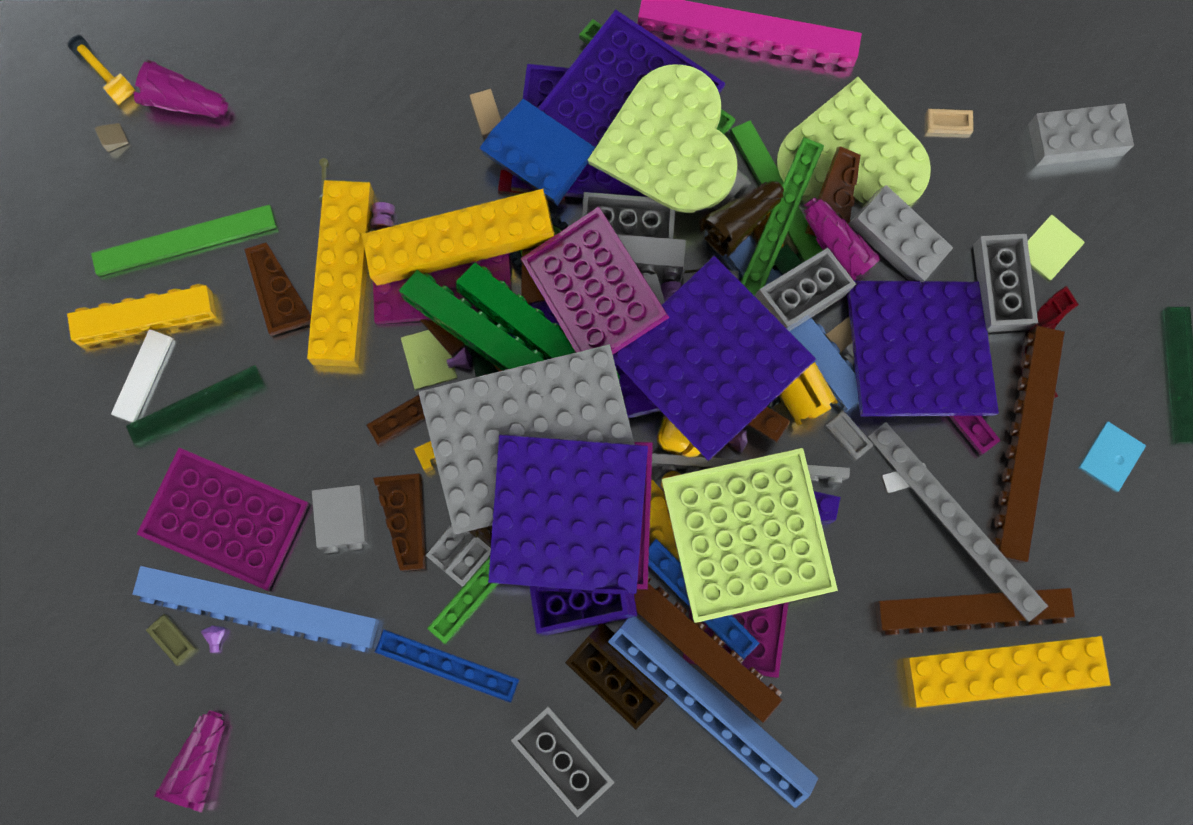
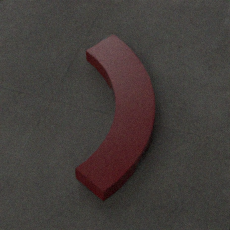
M1067 286L1056 292L1037 311L1038 323L1027 330V332H1030L1036 326L1055 329L1067 313L1079 306ZM1025 339L1023 344L1022 357L1024 354H1026L1027 351Z

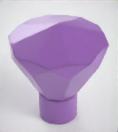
M466 347L455 357L447 359L448 367L453 368L457 366L472 369V355Z
M746 430L740 431L729 442L733 448L741 453L748 443Z
M212 625L203 629L201 633L209 643L210 653L219 652V643L225 633V628Z

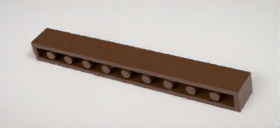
M1036 326L1030 332H1027L1025 337L1027 351L1021 361V368L1024 369L1017 385V390L1020 391L1019 399L1014 404L1016 418L1010 428L1012 442L1006 452V458L1009 461L1008 467L1004 469L1002 476L1005 485L1004 491H1001L999 495L1001 509L1000 514H997L995 519L997 534L992 540V543L1008 561L1025 563L1029 559L1065 331Z

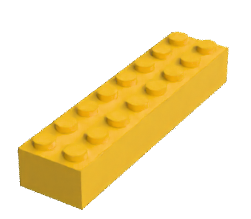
M324 180L307 359L312 365L359 367L368 267L362 234L371 232L370 221L372 219L374 191L370 182Z
M543 189L362 234L369 275L377 286L410 278L416 270L422 274L431 273L540 246L555 236L547 198Z
M1102 636L903 658L910 707L914 708L1111 685Z

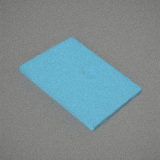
M1107 421L1079 468L1119 492L1146 445Z

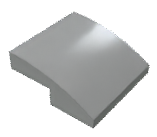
M451 523L426 552L425 556L463 587L490 556L491 548L468 531L454 535Z

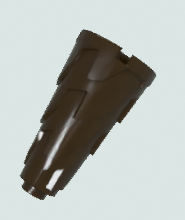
M777 181L764 182L739 198L726 203L716 211L705 215L699 220L701 233L704 230L708 233L704 239L721 256L727 254L728 257L733 254L736 248L765 219L766 215L781 202L784 192L783 186Z

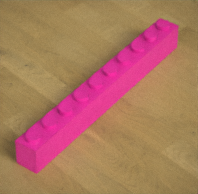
M642 0L638 15V25L647 31L655 30L664 32L667 35H682L688 39L698 38L707 40L710 43H725L732 47H747L753 51L763 50L772 52L775 55H790L801 60H816L822 64L833 63L844 68L854 67L858 58L862 33L685 0Z

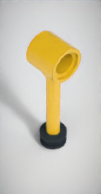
M75 35L68 41V48L75 55L81 54L107 82L103 89L117 105H120L136 92L121 73L114 77L87 49L88 42L81 35Z

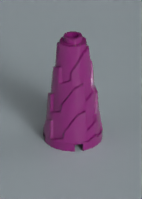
M147 59V62L144 61L139 70L135 86L139 87L140 93L134 92L135 103L212 118L226 115L229 103L225 102L224 97H221L222 94L207 89L175 71L160 66L155 61Z
M814 197L804 204L806 208L803 211L806 215L805 218L816 235L818 244L822 250L830 249L853 281L857 279L856 276L859 274L863 275L880 260L879 255L871 249L859 234L857 235L844 219L837 215L827 202H824L821 198L817 200Z
M208 710L207 714H203L202 717L199 716L190 736L183 744L178 756L172 762L160 787L156 789L154 797L185 808H191L201 813L203 812L217 758L218 746L225 727L223 724L224 720H221L222 714Z

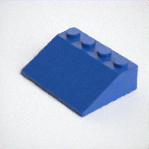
M522 99L492 129L480 146V150L486 157L534 190L543 189L546 198L557 206L585 168L588 158L595 149L594 146L525 99Z

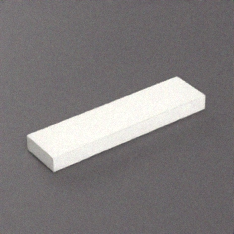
M149 329L111 415L134 424L136 423L173 338Z

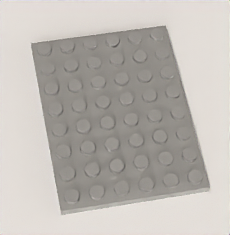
M610 344L419 391L454 535L493 525L500 434L635 445Z

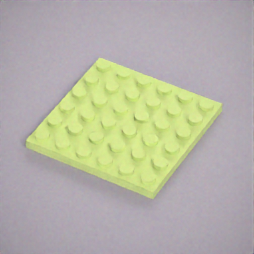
M803 448L661 479L694 623L838 591Z

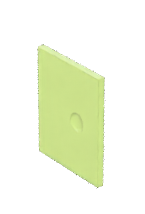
M1051 215L1028 240L1030 264L1046 279L1051 281L1085 242L1056 217Z
M429 330L401 337L415 390L457 378L455 367L449 368L447 364V359L452 358V356Z

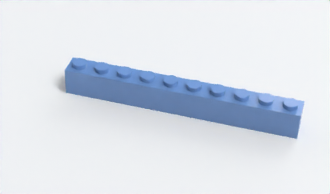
M751 235L736 248L733 254L728 257L727 254L721 256L732 271H738L739 278H743L756 248V243ZM772 268L765 286L782 276L778 270H773ZM810 318L789 331L816 358L815 363L838 401L836 405L840 410L846 413L857 405L859 401L856 374L853 372L854 367L848 360L842 358L839 354L838 346L833 341L830 342L825 336L824 328Z
M140 566L133 590V595L140 596L139 601L154 604L155 600L164 602L163 607L177 609L178 605L186 606V612L201 615L202 610L211 612L209 617L224 620L225 616L234 617V623L248 625V621L257 623L256 628L269 631L274 626L281 628L280 633L291 636L295 635V631L305 633L303 637L305 639L318 641L319 637L328 639L327 644L340 647L342 642L352 644L351 649L365 652L366 647L373 648L379 624L378 619L143 566Z
M637 617L628 618L619 627L608 643L787 802L796 808L811 795L818 777Z

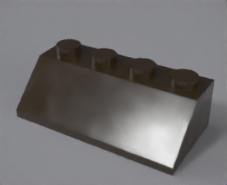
M599 624L565 663L637 730L665 701L668 695L608 643L615 633L605 624Z

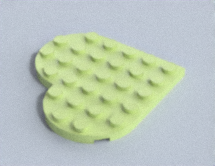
M667 65L649 72L635 86L588 158V164L675 211L695 213L697 210L710 209L716 206L729 194L737 176L735 150L728 138L716 129L721 117V99L716 85L705 73L687 65Z
M859 77L855 78L794 128L783 140L777 155V168L784 182L803 137L824 145L800 202L801 204L807 203L814 197L818 199L835 151L839 146L861 155L857 185H855L853 196L855 197L854 202L861 207L869 201L876 191L885 185L910 207L925 191L931 173L930 160L921 142Z

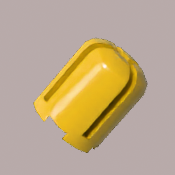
M815 362L780 394L797 426L802 424L801 419L807 417L814 419L830 410L831 402L832 404L838 403Z
M664 415L657 434V442L661 448L674 455L688 458L698 457L701 453Z

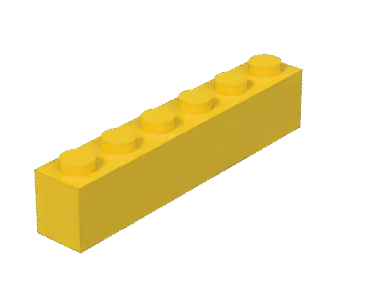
M195 284L190 286L189 289L184 290L170 289L167 293L160 295L151 293L140 299L126 298L121 300V303L116 304L102 303L98 307L91 309L86 307L75 309V312L67 313L71 340L79 346L148 332L149 329L159 330L217 318L213 293L207 285Z

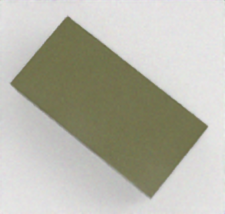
M165 613L146 629L148 634L176 666H180L197 650L193 643Z

